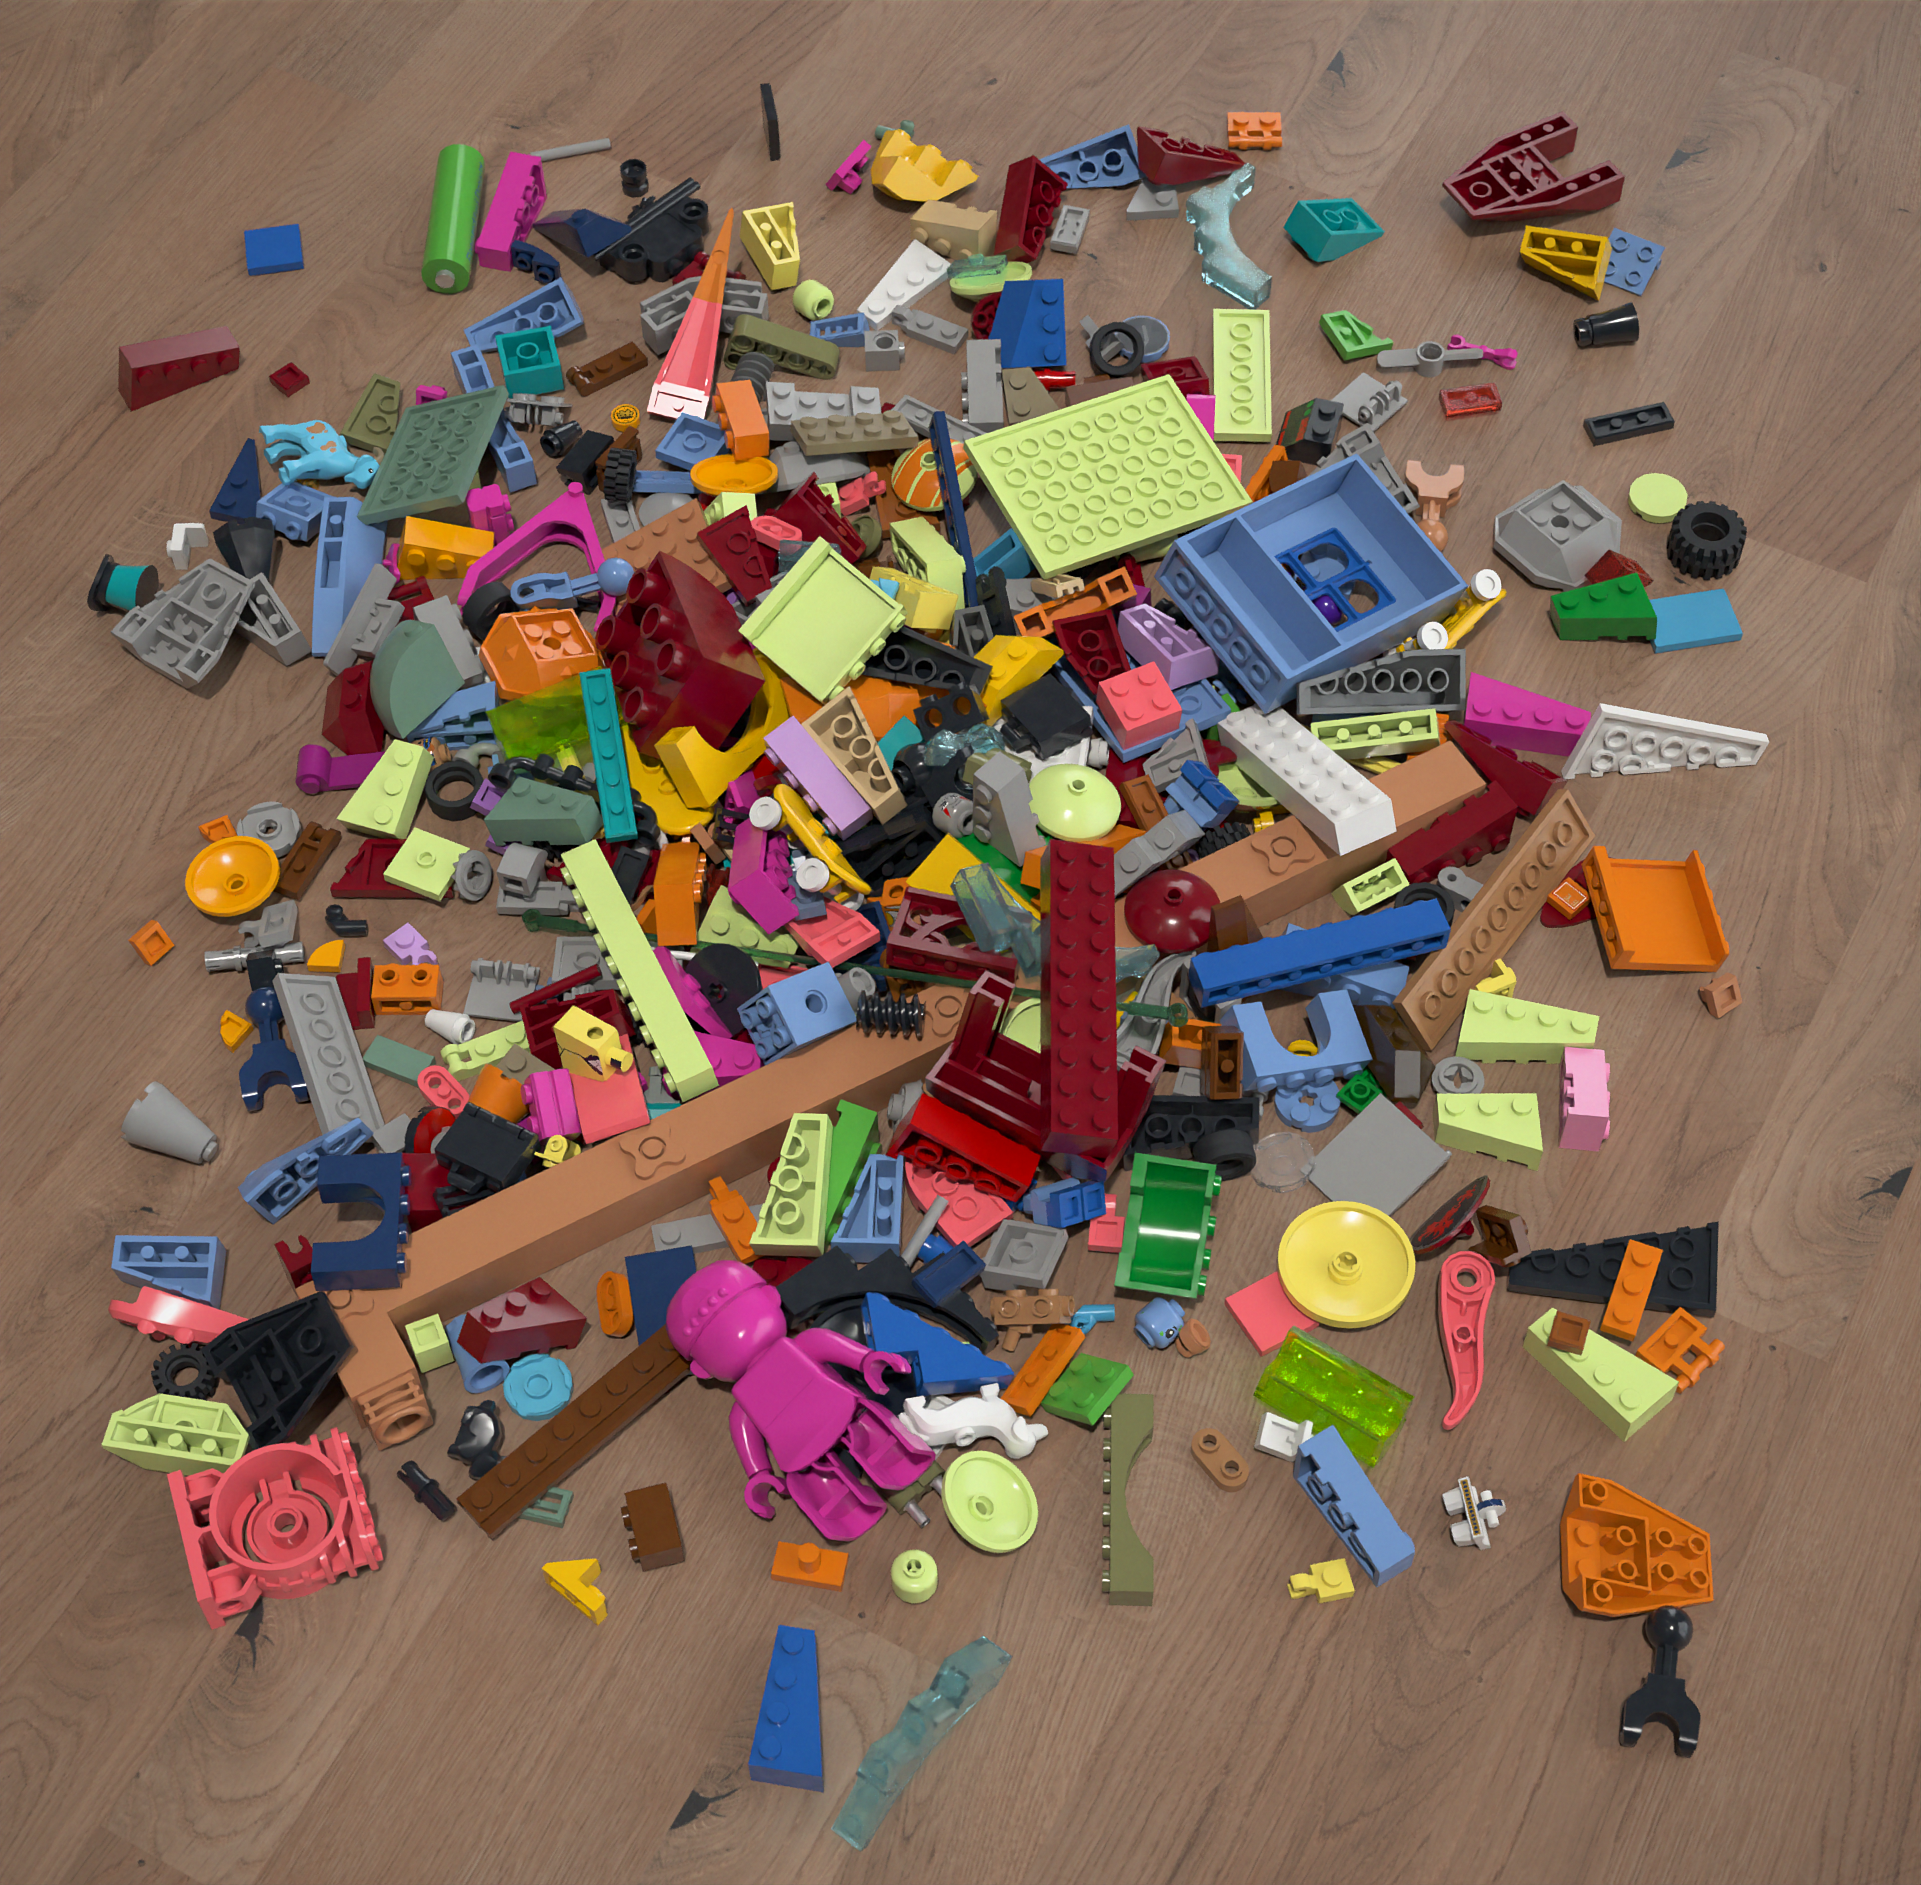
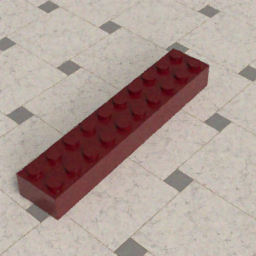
M1055 839L1049 840L1040 859L1041 1151L1108 1158L1118 1141L1114 848Z

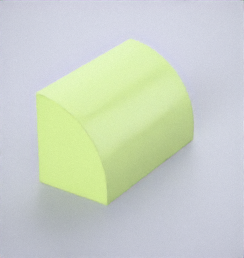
M1396 858L1343 884L1331 894L1345 912L1355 915L1400 892L1410 884Z

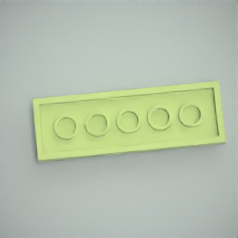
M1213 309V395H1216L1214 441L1271 442L1269 310Z

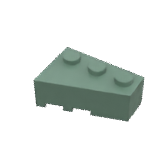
M523 777L516 779L484 819L496 846H505L506 841H521L523 845H533L534 841H549L550 845H583L588 843L603 825V819L592 796Z

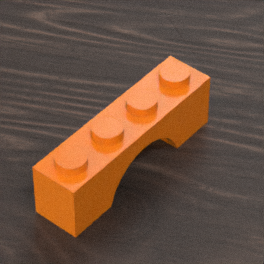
M1125 566L1084 586L1085 590L1074 591L1072 594L1040 604L1013 616L1020 635L1045 639L1055 634L1052 625L1053 620L1112 609L1136 598L1137 592Z

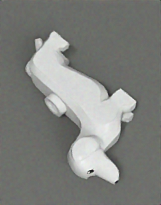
M998 1383L981 1386L982 1399L966 1397L938 1410L923 1408L926 1403L924 1396L907 1398L903 1405L905 1412L898 1415L899 1420L912 1434L920 1436L928 1446L948 1443L967 1446L976 1438L994 1436L1004 1445L1006 1454L1014 1459L1029 1455L1033 1451L1036 1441L1048 1435V1430L1044 1425L1026 1424L1022 1416L1017 1418L1014 1409L1004 1400L997 1397L1000 1391Z

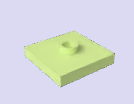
M414 828L384 872L385 881L441 901L455 880L450 877L455 874L453 863L459 861V854L466 853L470 848Z

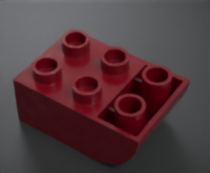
M659 551L647 570L640 568L632 575L627 586V600L616 616L608 615L602 620L596 632L595 645L601 652L606 668H610L612 683L622 708V716L624 721L628 723L638 752L661 760L654 745L671 728L695 726L700 736L710 746L718 750L766 680L749 641L738 631L742 625L735 609L726 597L697 571L678 559Z

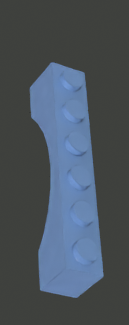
M477 344L450 352L454 375L463 394L495 387L485 359ZM503 408L487 446L509 492L535 485L537 481L533 459L524 441L516 434L509 419L505 418Z

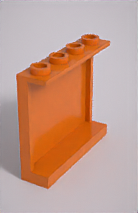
M1605 846L1592 847L1581 865L1611 969L1718 971L1730 954L1729 944L1725 940L1721 928V918L1717 914L1713 902V893L1709 889L1705 876V867L1701 863L1698 850H1693L1686 861L1613 859L1608 857Z

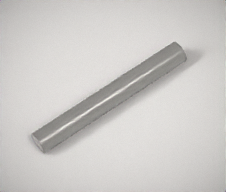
M609 138L531 152L530 155L541 157L542 161L611 149Z
M939 1195L934 1199L901 1255L910 1267L949 1202Z

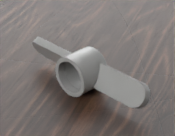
M1426 341L1413 349L1381 351L1376 361L1381 368L1414 367L1419 375L1431 378L1438 376L1442 372L1444 361L1482 358L1483 350L1479 348L1444 350L1443 346L1439 343Z

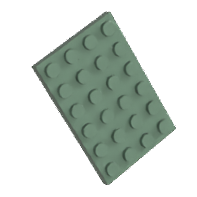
M500 385L407 407L357 518L365 525L372 523L380 524L390 519L406 518V516L417 513H429L436 509L449 506L456 507L463 504L509 395L505 386Z

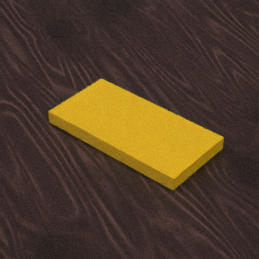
M950 833L941 840L906 881L913 888L1032 912L1030 935L1040 925V912ZM957 926L974 942L981 941L977 934L968 926ZM1008 934V936L1005 939L997 942H1005L1012 940L1017 935Z

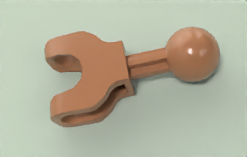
M1407 460L1404 484H1407L1420 506L1416 509V515H1422V521L1418 522L1417 525L1435 547L1442 552L1448 542V532L1445 526L1439 522L1440 517L1445 518L1446 510L1460 502L1464 482V465L1450 464L1448 473L1443 476H1432L1422 470L1421 461Z

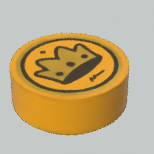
M629 404L615 407L611 413L613 427L621 432H624L629 426L636 429L640 424L639 410Z

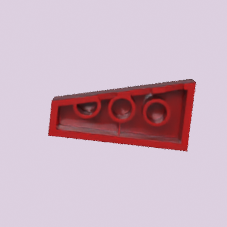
M924 1093L920 1095L898 1124L885 1154L897 1159L899 1154L914 1159L912 1165L922 1169H926L927 1165L939 1168L946 1172L945 1177L955 1181L958 1179L974 1181L975 1188L1013 1202H1017L1029 1188L1041 1158L1040 1155L1031 1151L1028 1147L1008 1139L998 1131L978 1123L968 1115L960 1113L943 1104L937 1098L930 1097Z

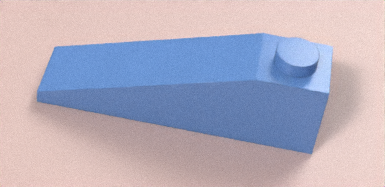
M1129 124L1039 159L1068 183L1067 189L1124 186L1147 177L1139 169L1138 148Z
M560 277L464 329L470 345L477 344L481 353L497 350L496 335L551 325L553 337L557 338L581 326L584 322L583 314L572 291Z
M356 1118L263 1164L257 1170L249 1173L245 1181L238 1186V1189L243 1199L274 1225L317 1186L319 1156L351 1155L374 1133L364 1122Z

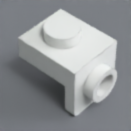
M174 524L172 540L167 541V555L173 559L176 570H188L191 547L208 546L209 540L204 524Z
M1267 1412L1261 1417L1254 1448L1293 1462L1296 1460L1298 1445L1314 1436L1311 1434L1313 1422L1305 1420L1297 1424Z

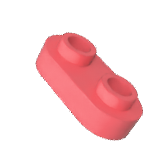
M759 516L751 521L757 541L760 543H764L785 554L793 553L802 546V532L795 526L772 516Z
M429 1066L422 1070L418 1076L417 1082L422 1096L431 1105L449 1109L457 1119L470 1097L461 1084L441 1066ZM435 1084L440 1085L438 1088H431ZM454 1105H459V1106H460V1107L455 1108V1109H450V1108H451L452 1106H454Z

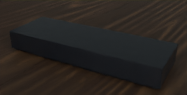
M1660 402L1584 419L1583 427L1593 446L1673 429L1675 421L1666 404Z

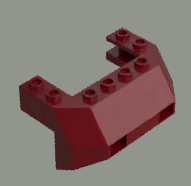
M985 971L968 994L954 1041L925 1077L926 1090L943 1104L968 1115L971 1119L990 1129L998 1131L1008 1139L1028 1147L1031 1151L1041 1156L1040 1160L1075 1178L1106 1182L1123 1157L1150 1105L1166 1060L1136 1045L1129 1062L1125 1061L1121 1066L1117 1076L1118 1141L1108 1158L1041 1151V1053L1000 1033L1016 985Z

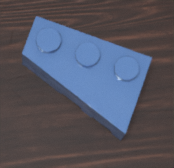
M496 682L485 683L453 693L407 735L408 743L433 736L441 744L446 743L450 751L468 749L474 744L483 742L498 745L503 739V718Z

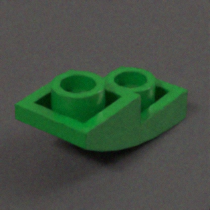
M1369 1067L1361 1075L1356 1074L1336 1094L1337 1099L1358 1114L1380 1093L1386 1098L1388 1096Z

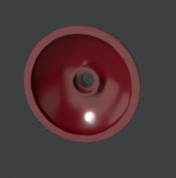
M1174 869L1160 870L1142 877L1131 887L1124 903V918L1131 934L1143 945L1164 953H1184L1195 950L1208 942L1211 906L1219 904L1220 899L1207 881L1193 873Z

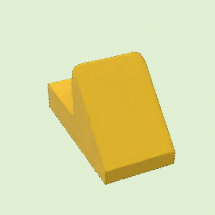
M597 1559L546 1563L542 1567L545 1582L597 1626L608 1616L604 1603L606 1600L605 1596L595 1586L591 1585L601 1574Z

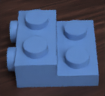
M682 412L655 450L656 458L691 471L695 464L704 459L728 454L729 449L726 448L724 440L725 430L721 431L719 424Z
M295 481L285 486L281 483L257 501L256 517L272 520L275 531L285 533L289 539L307 542L320 531L324 497L334 496Z

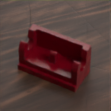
M301 1235L298 1236L300 1245H302V1249L298 1253L290 1252L289 1246L283 1240L274 1244L286 1278L295 1294L296 1288L313 1281L311 1275L312 1247L307 1238Z

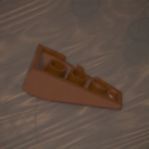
M1241 895L1211 906L1207 952L1213 953L1225 950L1233 945H1246L1263 939ZM1251 996L1243 997L1241 1003Z

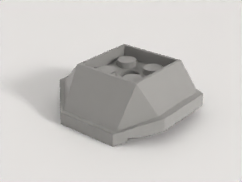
M1562 480L1549 488L1534 491L1495 516L1494 548L1533 583L1550 588H1561L1566 592L1589 586L1618 566L1622 520L1583 486H1573Z

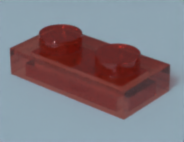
M1495 382L1445 389L1439 392V401L1446 419L1501 411L1503 402Z

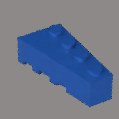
M778 1625L748 1763L752 1781L824 1793L815 1630Z

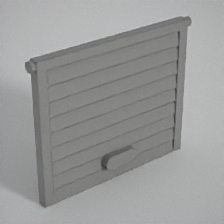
M1380 1093L1301 1170V1174L1332 1202L1350 1201L1374 1207L1390 1217L1450 1158L1452 1153L1449 1150L1445 1152Z

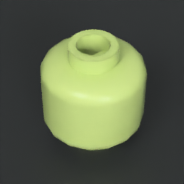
M807 280L798 285L794 291L793 305L799 313L810 320L817 321L824 319L831 312L834 304V296L831 290L815 280Z
M917 1549L907 1550L894 1560L891 1567V1580L895 1594L905 1602L921 1603L928 1600L935 1593L938 1585L937 1565L929 1554Z

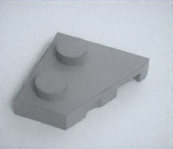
M1147 177L1143 178L1127 208L1126 220L1178 218L1179 207L1175 185L1162 183L1161 186L1150 183Z
M1193 718L1185 723L1187 728L1175 740L1170 737L1162 745L1159 752L1153 754L1143 763L1145 775L1149 774L1158 793L1164 791L1171 783L1176 782L1182 774L1180 768L1186 760L1203 762L1210 770L1198 725Z

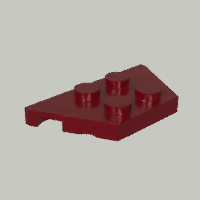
M366 839L358 849V854L345 866L346 873L338 883L333 882L330 887L332 897L429 898L385 881L384 872L407 839ZM452 886L449 887L443 898H453Z

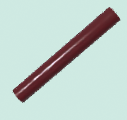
M594 964L510 1002V1008L514 1014L521 1012L520 1004L529 1003L530 1006H535L572 989V987H577L602 976L601 969L598 964Z

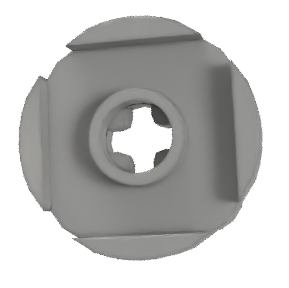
M278 802L259 803L247 810L248 815L243 821L240 818L237 824V835L262 840L272 848L277 858L289 854L301 835V825L296 812L291 808L290 810L284 808L282 803ZM272 826L273 830H275L271 834H263L266 832L267 827Z

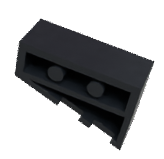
M924 805L893 816L883 825L878 822L858 830L844 841L841 838L833 841L842 850L841 854L857 875L871 887L869 895L871 897H879L883 894L884 882L904 877L924 861L945 837V833L935 827L932 813Z

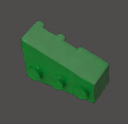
M1637 572L1550 596V619L1559 640H1598V636H1617V640H1627V636H1646V640L1656 639L1657 616Z

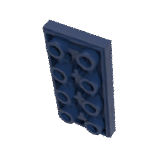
M692 1245L625 1257L639 1346L666 1324L667 1308L680 1286L696 1273Z

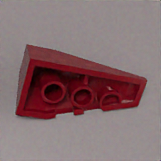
M1111 608L1052 621L1060 649L1064 651L1066 658L1096 698L1099 682L1131 670Z
M1447 721L1444 725L1445 729L1492 782L1496 780L1518 806L1517 812L1527 817L1539 815L1556 791L1563 789L1568 781L1533 760L1531 763L1525 760L1522 762L1517 760L1518 755L1516 752L1508 747L1496 745L1494 748L1490 746L1492 743L1491 739L1457 721Z

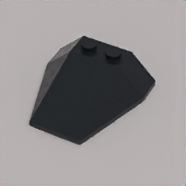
M320 1291L229 1327L201 1350L214 1376L231 1382L252 1423L245 1430L249 1434V1444L254 1451L264 1446L284 1443L291 1436L354 1348V1345L325 1292Z

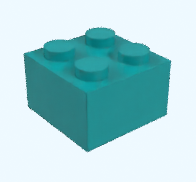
M551 325L495 336L504 383L509 393L508 398H513V393L535 395L564 389L561 365Z

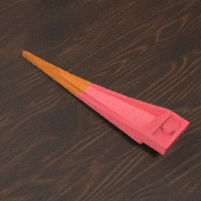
M732 208L728 211L687 312L654 382L647 408L648 414L677 420L680 414L684 412L705 420L709 401L711 400L734 216Z

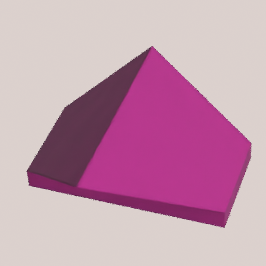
M749 769L735 781L728 782L724 809L749 814L754 802L760 799L753 785L756 779L752 769ZM729 817L723 819L724 822L737 825L744 822ZM727 829L730 836L735 835V831Z

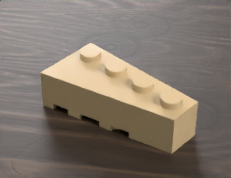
M850 686L801 724L871 807L873 815L882 825L907 806Z

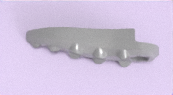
M1195 950L1169 955L1158 962L1146 975L1131 1010L1117 1029V1071L1120 1070L1125 1061L1129 1062L1136 1045L1155 1055L1157 1054L1165 1031L1174 978L1182 970L1184 961L1196 957Z

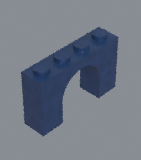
M402 1152L319 1156L317 1186L322 1204L368 1203L378 1207L384 1213V1217L378 1228L364 1238L354 1241L313 1243L311 1275L315 1290L331 1291L400 1287L401 1274L407 1273L406 1252L402 1253V1244H408L409 1239L408 1224L403 1223L404 1215L410 1214L409 1194H405V1186H411V1167L404 1165Z

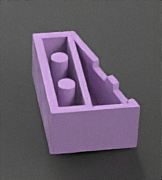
M1146 603L1120 611L1118 632L1124 649L1142 666L1154 661L1171 690L1218 674L1220 658L1206 641L1198 637L1199 632L1192 628L1186 631L1175 625V619Z

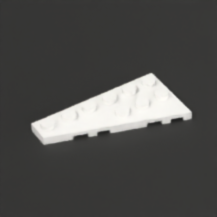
M1600 703L1562 768L1561 773L1564 779H1574L1575 774L1590 773L1591 777H1601L1603 772L1620 771L1623 775L1666 772L1671 771V767L1686 766L1687 770L1699 769V765L1717 764L1718 767L1756 765L1768 746L1769 740L1767 735L1763 733Z

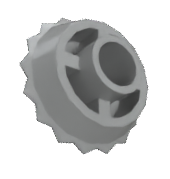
M921 1079L916 1082L903 1084L898 1094L892 1093L887 1108V1119L893 1120L892 1127L894 1133L898 1124L924 1092L921 1089L923 1086Z

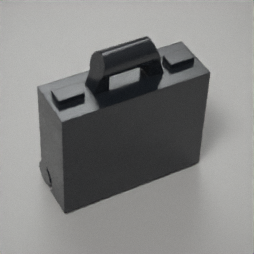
M1051 673L1001 700V713L1008 722L1001 726L1000 734L1015 749L1030 745L1043 760L1082 738L1090 737L1093 733L1090 727L1092 726L1090 714Z
M468 1102L462 1113L434 1148L438 1164L450 1169L447 1177L448 1184L469 1194L476 1193L482 1186L498 1193L515 1185L536 1156L534 1155L535 1151L539 1152L541 1146L538 1134Z

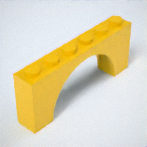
M756 647L752 651L766 681L752 700L749 721L743 735L731 749L726 752L716 750L700 736L695 726L671 728L654 745L687 808L701 807L702 809H707L718 802V797L727 790L728 782L735 781L742 773L751 769L753 762L760 755L764 754L766 746L763 738L790 718L780 685V679L789 675Z

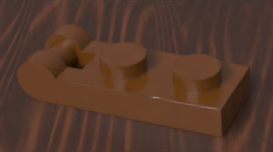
M632 341L581 367H571L566 373V378L571 384L576 385L577 391L582 396H589L647 367L648 359Z
M309 822L281 864L279 879L273 891L299 900L331 850L335 849L340 843L341 832L333 828L326 830L319 823Z

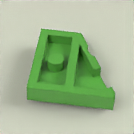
M1346 310L1321 315L1319 324L1344 360L1379 354L1381 351L1392 349L1394 342L1387 337L1385 340H1381L1373 335V327L1359 321L1356 316Z

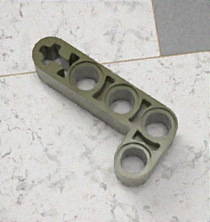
M745 314L738 316L734 322L728 338L723 362L729 369L735 370L742 355L749 352H757L769 357L774 364L827 380L833 378L836 373L840 349L832 342Z

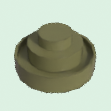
M869 515L860 516L851 523L867 546L859 559L870 555L879 547L881 542V524Z

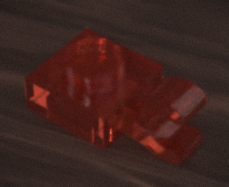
M710 864L706 874V879L709 882V889L707 891L708 909L720 886L723 885L728 888L730 867H726V870L723 871L715 869V865Z

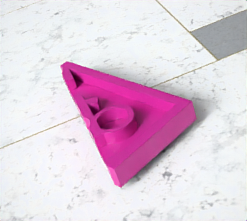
M657 946L653 952L683 1011L711 1035L730 1039L733 1035L711 1007L707 998L699 991L701 986L698 981L684 971L666 946Z

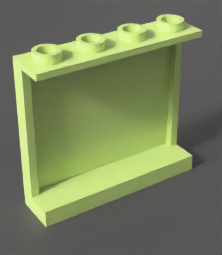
M819 536L738 631L746 640L825 706L845 690L844 687L851 678L855 680L863 673L866 667L864 663L871 655L876 656L882 651L886 645L884 640L892 631L896 633L906 622L907 618L905 616L908 612L901 603L898 604Z

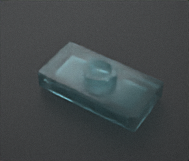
M974 254L967 259L954 260L947 268L948 278L955 279L1000 274L1008 265L1007 256L984 257L983 254Z

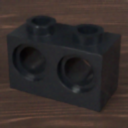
M961 682L947 688L949 693L947 696L938 699L937 695L933 694L919 700L921 707L914 709L913 712L927 744L990 719L975 684L966 687L965 682ZM960 697L967 698L971 703V710L968 714L960 712L957 707ZM932 709H937L942 714L943 720L939 726L933 725L930 722L929 713Z

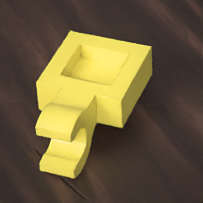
M1345 1558L1312 1564L1308 1570L1309 1575L1305 1573L1290 1576L1291 1583L1287 1585L1291 1599L1316 1594L1318 1604L1353 1597L1355 1592Z

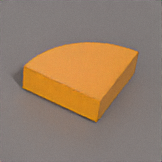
M344 940L331 941L317 948L308 960V970L313 972L340 973L345 951Z
M228 1010L221 1017V1038L227 1049L234 1053L253 1032V1026Z

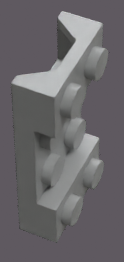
M766 382L763 402L767 404L769 440L796 441L790 432L791 421L800 420L803 417L819 419L828 418L830 415L835 414L856 416L857 413L861 412L881 414L879 388L850 386L849 394L795 391L794 383Z

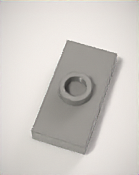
M1063 205L1050 241V249L1077 254L1090 217V210Z

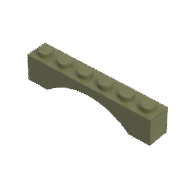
M1119 1393L1112 1401L1111 1406H1108L1103 1414V1427H1110V1438L1103 1439V1459L1110 1460V1471L1103 1470V1492H1110V1503H1103V1525H1109V1536H1103L1102 1558H1109V1570H1102V1592H1109V1605L1152 1606L1154 1558L1142 1545L1132 1527L1125 1496L1131 1470L1141 1453L1152 1442L1154 1426L1153 1394Z

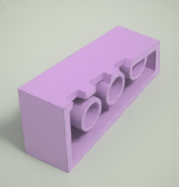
M794 716L763 738L766 746L764 754L768 760L783 773L788 784L800 792L808 808L813 813L815 811L818 812L823 818V825L832 836L837 833L844 841L873 819L871 807Z

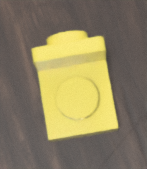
M1497 959L1493 963L1491 977L1480 981L1475 986V990L1512 998L1516 985V976L1510 967H1506L1501 959Z

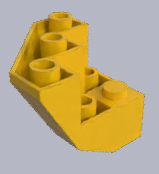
M901 129L889 130L884 133L871 168L872 184L897 200L915 202L937 201L976 181L978 175L971 171L973 167L966 161L961 159L947 161L941 156L942 152L931 144L916 146L910 141V135Z

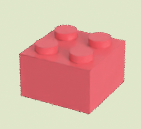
M1154 661L1099 682L1096 703L1123 750L1179 729L1182 708Z

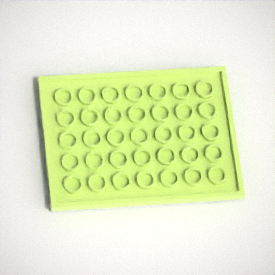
M1169 374L964 441V451L1013 531L1018 536L1043 580L1212 523L1253 503Z

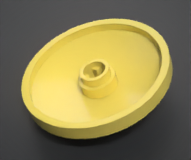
M1334 1201L1308 1209L1289 1225L1280 1242L1277 1270L1285 1294L1305 1315L1322 1324L1333 1327L1361 1328L1385 1320L1402 1306L1413 1284L1415 1256L1409 1238L1403 1229L1387 1214L1362 1203Z

